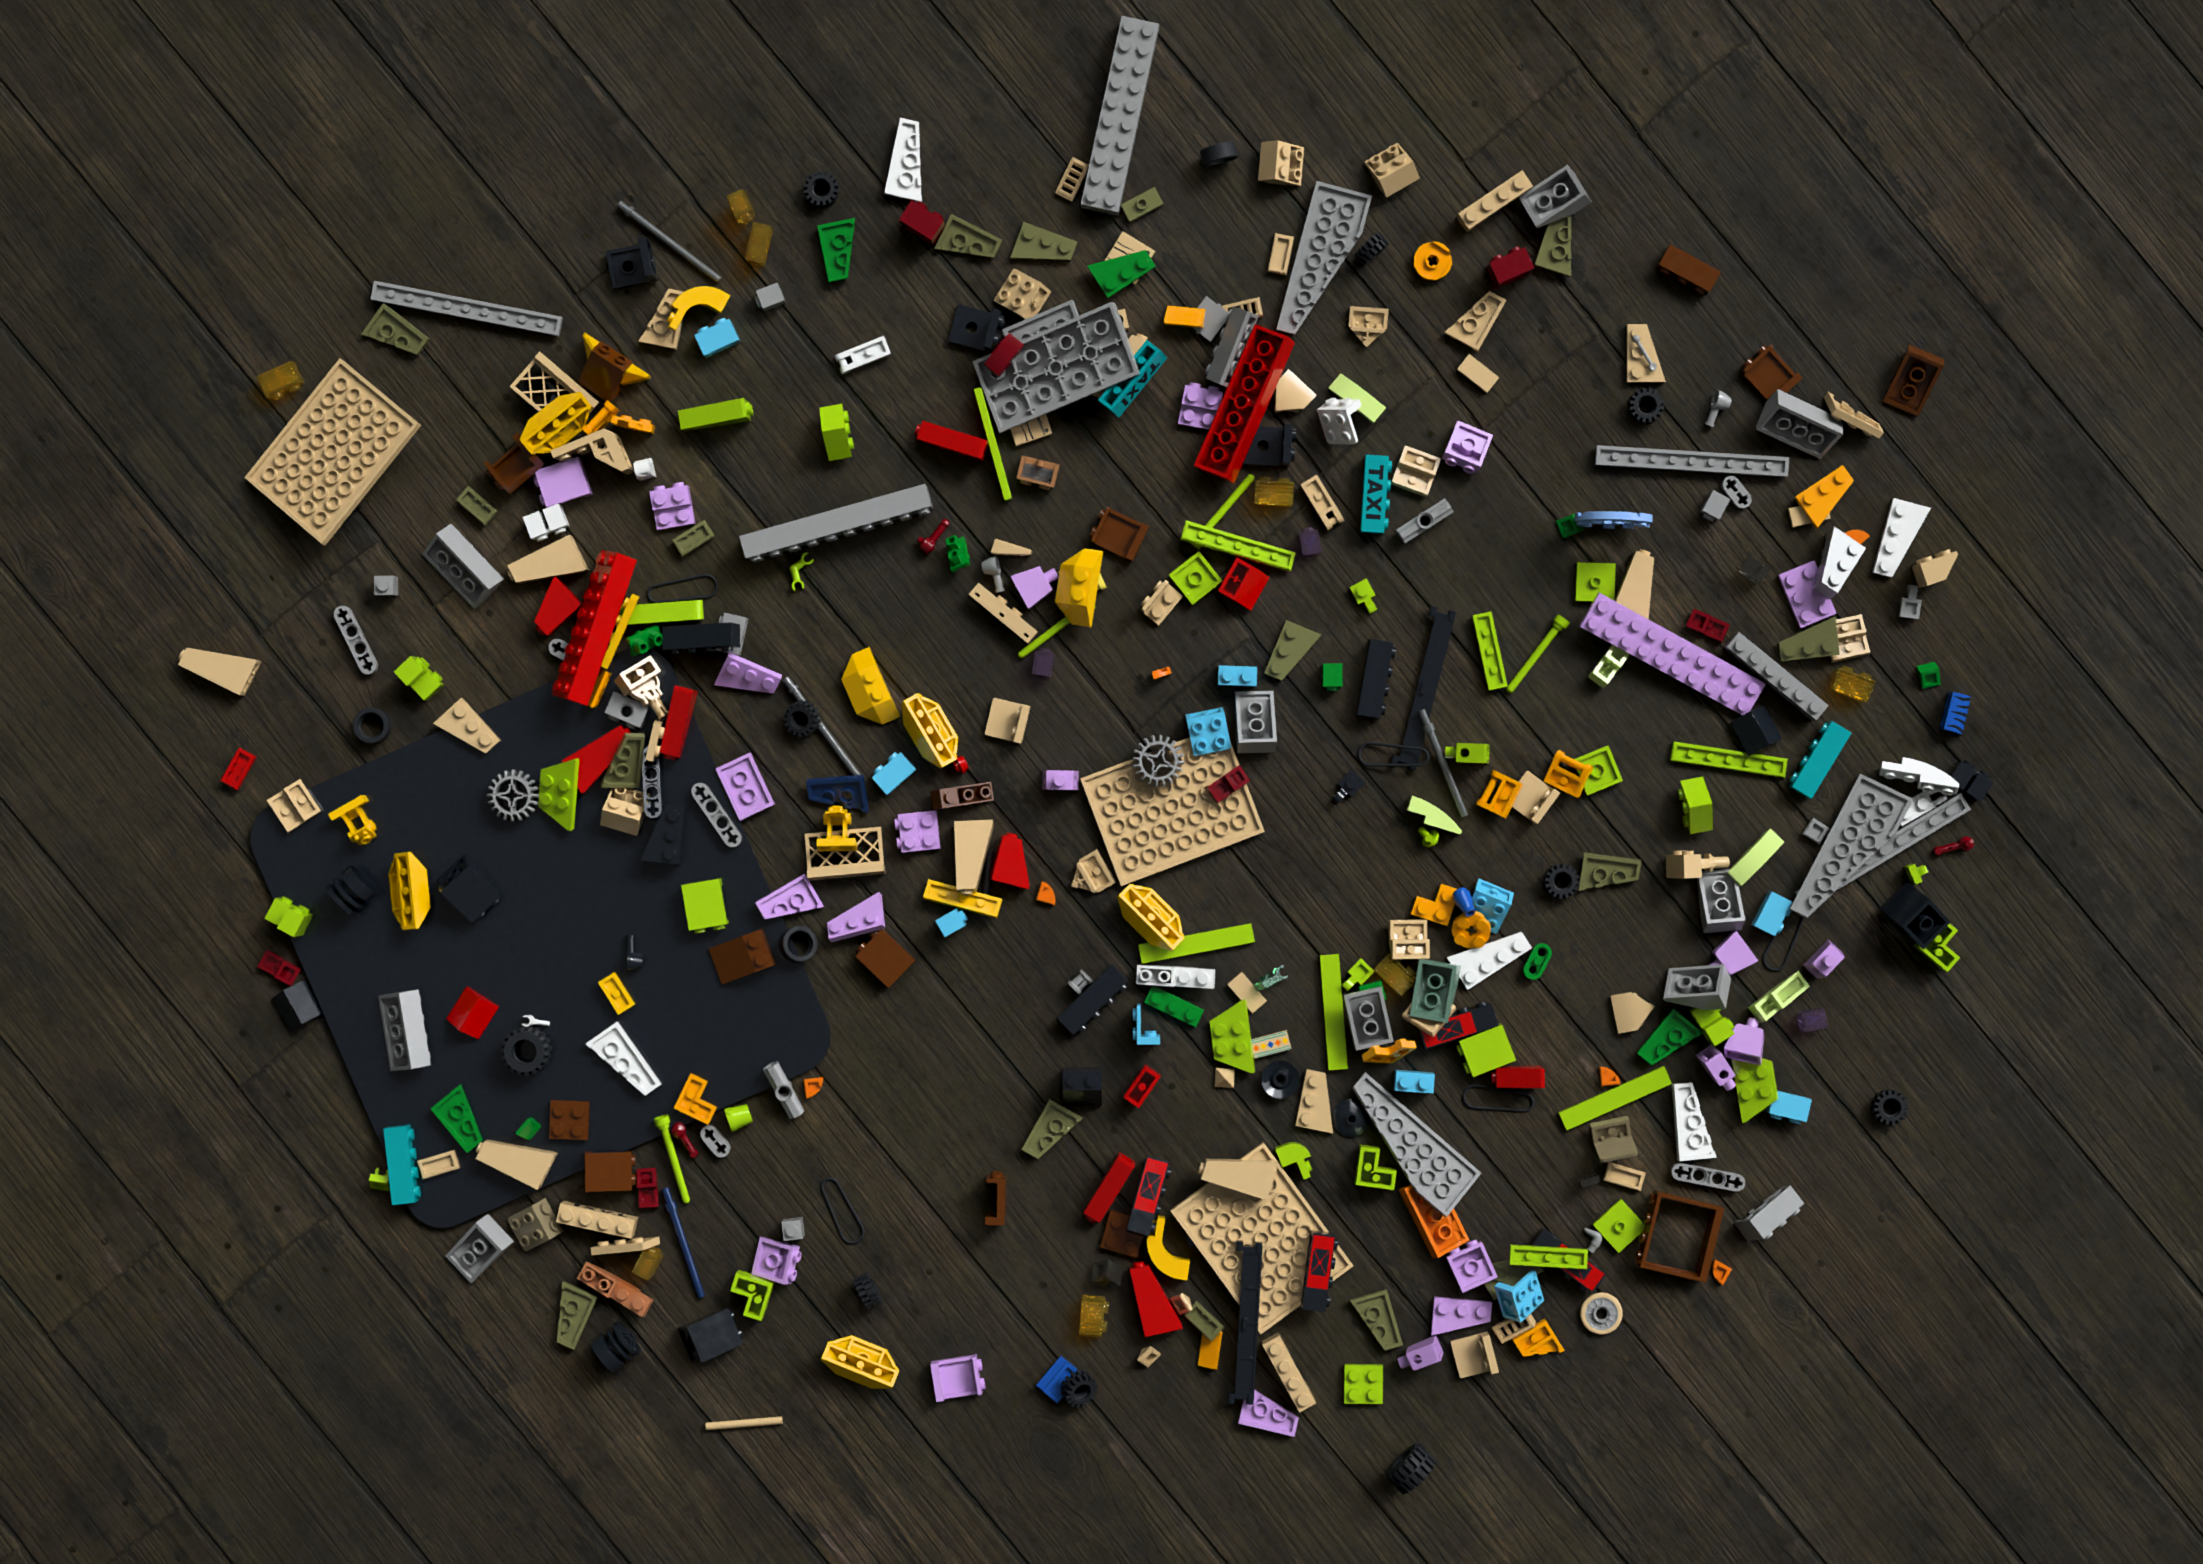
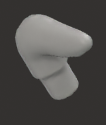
M1584 1228L1585 1233L1593 1238L1587 1249L1594 1253L1602 1242V1235L1598 1231Z

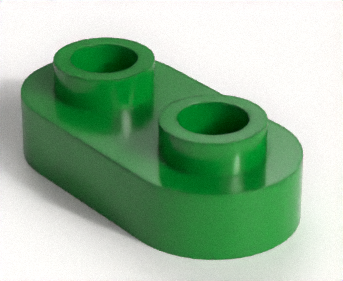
M1538 943L1533 947L1523 966V973L1527 978L1535 980L1541 977L1552 956V950L1547 944ZM1540 949L1545 951L1543 956L1538 955ZM1531 966L1536 968L1534 973L1529 972Z

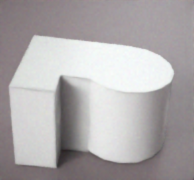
M652 458L633 463L634 471L639 481L656 477Z

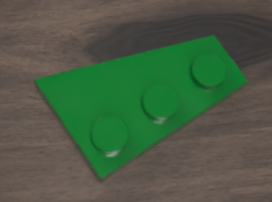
M1146 250L1087 265V268L1107 298L1118 293L1156 267Z

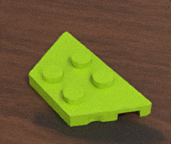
M579 758L543 768L540 773L538 807L568 831L574 830Z
M1243 999L1210 1021L1214 1059L1249 1073H1255L1247 1001Z
M1762 1058L1761 1066L1732 1059L1742 1123L1748 1122L1755 1115L1765 1110L1766 1107L1779 1100L1773 1063Z

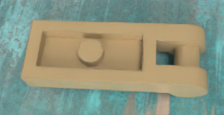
M1318 475L1300 484L1328 531L1336 523L1340 524L1344 521ZM1332 511L1334 516L1328 519L1325 514Z

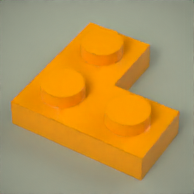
M1440 884L1435 902L1416 896L1411 914L1448 926L1455 905L1452 894L1457 889Z
M1399 1039L1390 1047L1381 1048L1378 1045L1370 1047L1367 1052L1362 1054L1364 1062L1392 1064L1415 1050L1416 1044L1415 1041Z
M690 1073L674 1109L709 1125L717 1106L700 1099L708 1081Z

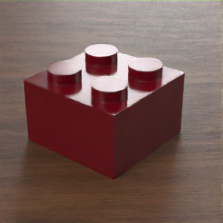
M911 200L899 218L901 226L932 246L935 245L945 227L943 216L936 211L929 212L927 206L918 200L916 203Z
M1518 246L1509 250L1506 256L1502 257L1500 254L1491 258L1486 270L1495 289L1522 278L1533 271L1534 266L1525 247L1520 249Z

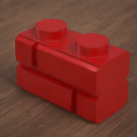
M1145 1064L1123 1097L1139 1108L1161 1075Z

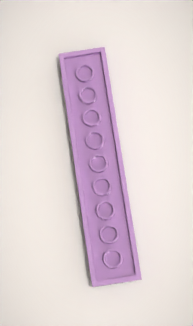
M1599 592L1579 625L1583 629L1741 715L1748 713L1752 709L1766 685L1759 679Z

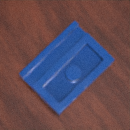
M1060 1355L1036 1386L1058 1403L1063 1397L1060 1386H1063L1062 1381H1066L1065 1377H1070L1071 1372L1076 1374L1078 1369Z

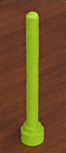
M1249 474L1205 526L1213 528L1254 481V475ZM1191 543L1198 550L1202 547Z
M1064 617L1019 651L1018 657L1024 658L1070 623L1068 618Z
M1559 614L1556 615L1553 619L1554 623L1551 630L1508 685V693H1512L1557 633L1562 631L1563 628L1566 629L1570 622Z
M668 1114L661 1115L653 1120L655 1126L662 1132L682 1201L687 1204L690 1202V1198L668 1129L670 1127V1119Z

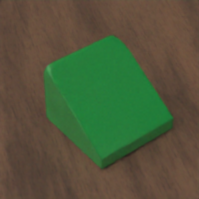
M1574 514L1556 521L1563 539L1584 531V527H1580L1574 522Z
M1935 662L1917 666L1922 689L1941 685L1939 667Z
M530 1117L516 1131V1134L530 1140L539 1131L541 1125Z

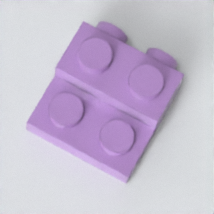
M1190 382L1189 386L1185 385L1178 424L1209 430L1221 404L1223 392H1220L1218 387L1208 386V389L1200 388L1201 384Z
M1457 421L1442 459L1446 460V464L1450 466L1458 465L1463 467V470L1469 474L1478 473L1493 435Z
M684 482L674 483L672 488L665 489L664 485L653 487L654 491H649L657 530L696 524L690 489L688 485H684Z
M937 810L898 814V818H895V829L900 832V837L897 838V848L901 849L902 852L941 848Z
M760 1237L751 1274L784 1285L791 1284L797 1277L795 1266L801 1259L800 1246Z
M1476 1239L1466 1243V1248L1460 1250L1457 1247L1446 1256L1462 1293L1498 1277L1482 1241L1477 1242Z

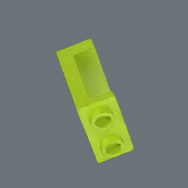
M721 878L681 885L689 931L694 930V933L706 932L705 928L713 927V930L724 929V925L729 924L726 917Z
M1501 1023L1497 1027L1458 1040L1459 1045H1456L1459 1055H1463L1466 1062L1463 1065L1467 1074L1470 1073L1472 1077L1516 1061Z

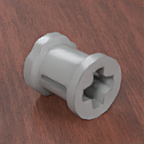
M1082 969L1072 981L1068 982L1079 995L1088 983L1093 982Z

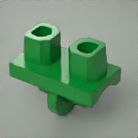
M956 535L946 538L950 570L956 572L959 568L970 566L966 539L964 537L958 538Z
M653 625L643 631L638 630L634 632V635L626 638L630 646L631 656L633 657L663 644V637L657 625Z

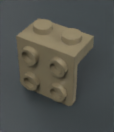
M1628 1116L1590 1123L1593 1145L1600 1162H1612L1613 1160L1628 1159L1638 1155L1631 1136Z
M546 1198L508 1218V1223L524 1251H528L563 1232L560 1224L556 1222L557 1218Z

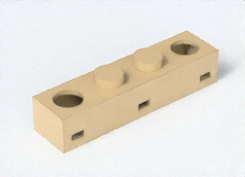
M979 582L969 593L973 599L1026 643L1029 644L1037 635L1038 631L1021 618L1023 615L1015 607L1011 610L1006 606L1008 602L1000 595L995 597Z

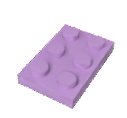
M1815 560L1778 575L1799 628L1836 614L1831 599L1829 600L1814 589L1818 572Z
M751 752L716 768L740 821L775 805Z

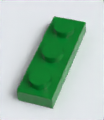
M1154 985L1151 986L1144 1003L1194 1027L1197 1026L1204 1012V1009Z

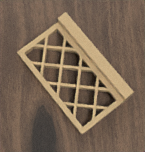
M540 351L510 385V388L537 411L542 410L539 406L548 405L546 402V392H557L558 396H560L559 391H568L569 393L581 392L592 406L589 414L599 404L595 398ZM535 363L542 369V377L530 376V369ZM553 378L557 383V389L545 390V379ZM542 379L543 390L532 391L531 380ZM520 380H529L530 391L521 392L515 386ZM559 384L565 389H559ZM532 393H544V404H535L532 400Z
M881 827L848 830V837L850 834H856L861 838L857 842V847L863 840L871 846L865 855L858 850L856 851L862 856L858 863H851L848 860L853 851H850L845 857L838 851H832L825 859L818 853V848L815 850L810 846L809 838L818 837L823 839L821 837H826L827 832L805 834L808 880L886 874ZM843 830L832 831V835L843 834ZM870 832H877L878 839L872 845L865 837ZM874 849L879 853L880 861L871 862L867 856ZM835 852L843 858L838 865H833L828 861ZM817 854L824 861L819 867H812L811 860Z

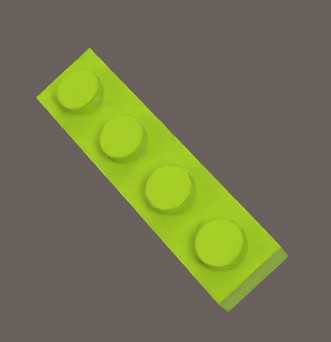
M1492 612L1472 615L1488 691L1507 687Z
M1510 1244V1265L1587 1269L1588 1249Z

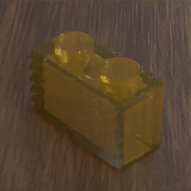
M741 189L727 195L739 223L743 222V224L752 222L756 213L746 191Z
M753 222L750 238H748L750 241L748 242L749 245H747L748 249H746L747 253H745L746 256L744 258L748 263L765 267L773 229L769 225Z
M293 361L257 376L265 397L273 400L283 397V393L287 391L295 392L301 389L300 385L304 384L297 365Z
M1259 477V481H1255L1254 505L1292 507L1294 482H1290L1289 478H1278V481H1271L1269 477Z
M1844 665L1842 668H1836L1828 690L1867 703L1875 684V680L1871 679L1872 676L1863 672L1860 675L1853 673L1854 669Z
M1387 953L1373 970L1400 996H1403L1415 983L1416 978L1414 976L1416 973L1409 966L1405 969L1400 964L1402 962L1401 959H1392L1391 955Z
M654 1246L642 1251L632 1273L650 1280L664 1257L661 1254L662 1251Z
M1082 1295L1079 1335L1102 1337V1332H1106L1107 1321H1103L1104 1313H1108L1109 1302H1105V1296Z

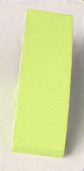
M1341 373L1328 388L1340 399H1360L1361 407L1356 412H1359L1372 424L1386 409L1384 405Z
M1611 644L1588 677L1604 688L1630 654Z
M1410 796L1406 810L1424 815L1422 823L1461 834L1462 830L1446 813L1423 799Z
M1772 829L1765 831L1730 868L1727 874L1739 886H1742L1779 849L1784 841Z
M1797 971L1768 991L1748 1008L1759 1023L1765 1022L1776 1012L1785 1008L1810 986L1800 972Z

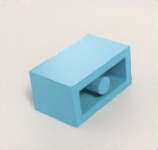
M725 318L716 321L715 325L710 328L705 326L697 330L698 333L694 335L706 358L741 342L731 320H726Z
M1219 665L1218 685L1256 687L1257 667Z
M902 752L899 754L893 753L887 759L889 761L888 764L884 767L880 765L873 771L875 775L872 779L886 795H889L917 770Z
M1768 891L1751 925L1772 936H1775L1776 933L1779 934L1783 929L1784 924L1782 922L1785 916L1788 917L1791 913L1792 901L1772 891Z
M956 908L935 921L944 937L967 925L965 921L968 918L963 910L959 911Z
M1395 1070L1393 1089L1395 1091L1434 1094L1435 1074L1433 1072Z
M1777 1091L1779 1100L1766 1108V1112L1770 1113L1772 1118L1782 1120L1783 1116L1790 1118L1789 1122L1800 1124L1801 1121L1807 1122L1812 1099Z

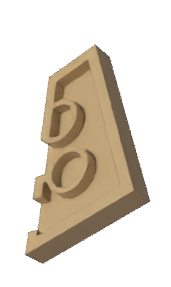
M667 290L639 342L677 350L683 318L675 331L667 328L668 322L666 320L671 312L675 313V310L669 307L670 304L683 291Z
M1489 291L1466 314L1460 317L1454 325L1448 328L1444 334L1479 351L1506 300Z
M1627 324L1626 383H1665L1666 381L1647 324ZM1634 335L1640 337L1639 341L1652 363L1657 365L1656 370H1649L1647 360L1638 345L1632 340Z
M1827 392L1824 399L1833 418L1838 421L1841 419L1846 421L1854 429L1857 427L1862 429L1870 437L1880 438L1884 432L1879 423L1859 411L1854 413L1849 404L1844 401L1841 404L1834 400V395Z
M460 698L433 723L484 753H488L501 741L463 698Z
M1306 1069L1295 1126L1333 1133L1325 1072Z
M658 1236L651 1238L638 1237L628 1241L626 1239H618L614 1243H609V1240L597 1242L598 1245L591 1247V1255L643 1251L659 1245L660 1239Z

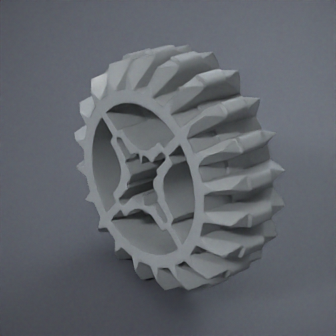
M1152 735V742L1150 743L1145 738V746L1141 743L1138 744L1142 750H1134L1136 754H1139V757L1132 758V760L1138 761V764H1134L1133 768H1140L1136 775L1143 773L1144 776L1141 777V781L1147 777L1149 778L1147 784L1150 785L1151 781L1154 780L1155 787L1158 786V781H1162V786H1165L1164 780L1168 779L1169 783H1173L1170 777L1173 775L1177 779L1179 776L1175 771L1182 772L1183 770L1178 768V764L1183 765L1184 761H1178V758L1183 757L1184 754L1177 755L1176 752L1181 747L1179 746L1174 749L1173 746L1176 744V741L1174 740L1169 744L1170 737L1168 736L1165 742L1162 741V735H1159V741H1155V737ZM1162 745L1156 755L1145 752L1150 746ZM1167 747L1174 755V764L1166 761L1164 758ZM1161 751H1163L1162 757L1168 765L1159 764L1156 770H1154L1155 765L1153 763L1155 762L1149 756L1157 758ZM1142 757L1152 762L1150 774L1143 768ZM1160 767L1172 769L1170 773L1163 777H1155Z
M511 770V776L508 771H504V777L501 774L497 775L499 781L492 779L495 787H488L489 790H493V793H488L487 797H493V800L488 801V804H495L491 810H499L497 812L498 817L504 813L503 820H508L510 816L511 821H515L516 815L518 820H523L522 814L525 817L530 816L527 810L535 811L531 805H538L534 798H538L539 794H534V791L539 788L538 786H531L535 783V780L528 782L529 774L523 777V771H519L516 776V770ZM510 780L508 790L506 792H499L502 785ZM517 780L524 784L528 793H523L518 789ZM513 790L517 795H522L514 798L513 801L510 796H505L506 794L513 793ZM499 798L508 801L510 811L502 806ZM527 799L525 806L516 811L519 800Z

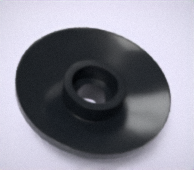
M1277 1060L1265 1067L1261 1082L1267 1094L1274 1098L1284 1099L1296 1092L1300 1083V1076L1293 1064L1284 1060ZM1279 1075L1284 1077L1283 1082L1277 1081Z
M1357 1099L1343 1100L1333 1111V1125L1343 1136L1357 1137L1363 1134L1370 1125L1371 1118ZM1350 1115L1355 1116L1354 1122H1349L1348 1117Z

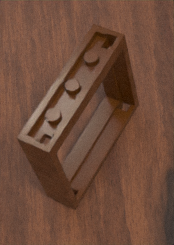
M1654 1190L1648 1200L1650 1205L1649 1211L1644 1216V1231L1639 1236L1640 1248L1636 1251L1634 1258L1636 1265L1641 1268L1706 1283L1725 1208L1717 1204ZM1661 1198L1710 1209L1695 1272L1646 1261Z

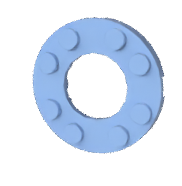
M1594 511L1583 512V515H1581L1582 513L1574 514V522L1580 527H1592V524L1603 525L1604 529H1615V525H1622V529H1634V526L1648 528L1653 521V515L1646 513Z

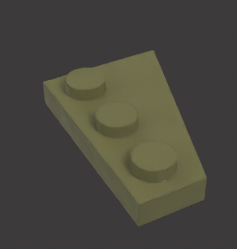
M951 214L934 249L995 258L1003 240Z
M1571 215L1547 224L1534 266L1571 277Z
M386 304L381 305L361 333L364 336H369L415 354H420L430 338Z
M1286 620L1264 674L1282 681L1318 640L1321 634Z
M1583 852L1578 891L1639 880L1642 861L1639 859Z
M565 1281L562 1282L557 1343L575 1350L598 1296Z
M1387 1289L1350 1299L1384 1350L1403 1345Z

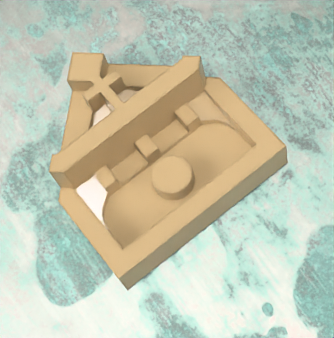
M1350 306L1348 326L1366 347L1387 329L1389 309Z
M1288 369L1279 379L1274 390V412L1291 411L1298 413L1300 410H1304L1317 395Z
M1097 849L1079 859L1072 887L1082 888L1095 893L1116 883Z
M1627 992L1611 995L1618 1034L1638 1030L1655 1006L1643 1000L1636 993Z

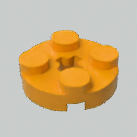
M1428 242L1421 245L1413 258V267L1417 274L1429 281H1437L1443 278L1452 266L1450 251L1440 242ZM1435 256L1438 264L1430 266L1427 259Z
M1476 911L1470 917H1466L1463 913L1453 921L1452 935L1455 943L1466 948H1481L1490 937L1491 925L1480 912ZM1470 926H1473L1474 930L1477 931L1469 933V931H1467L1466 929H1469Z

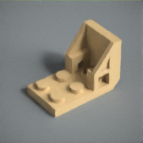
M601 429L551 450L554 459L566 461L579 453L580 455L590 453L592 449L595 458L627 475L634 472L620 436L606 429Z

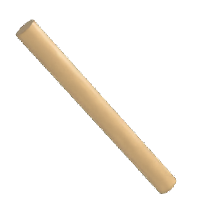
M780 1416L706 1423V1430L783 1424V1418Z

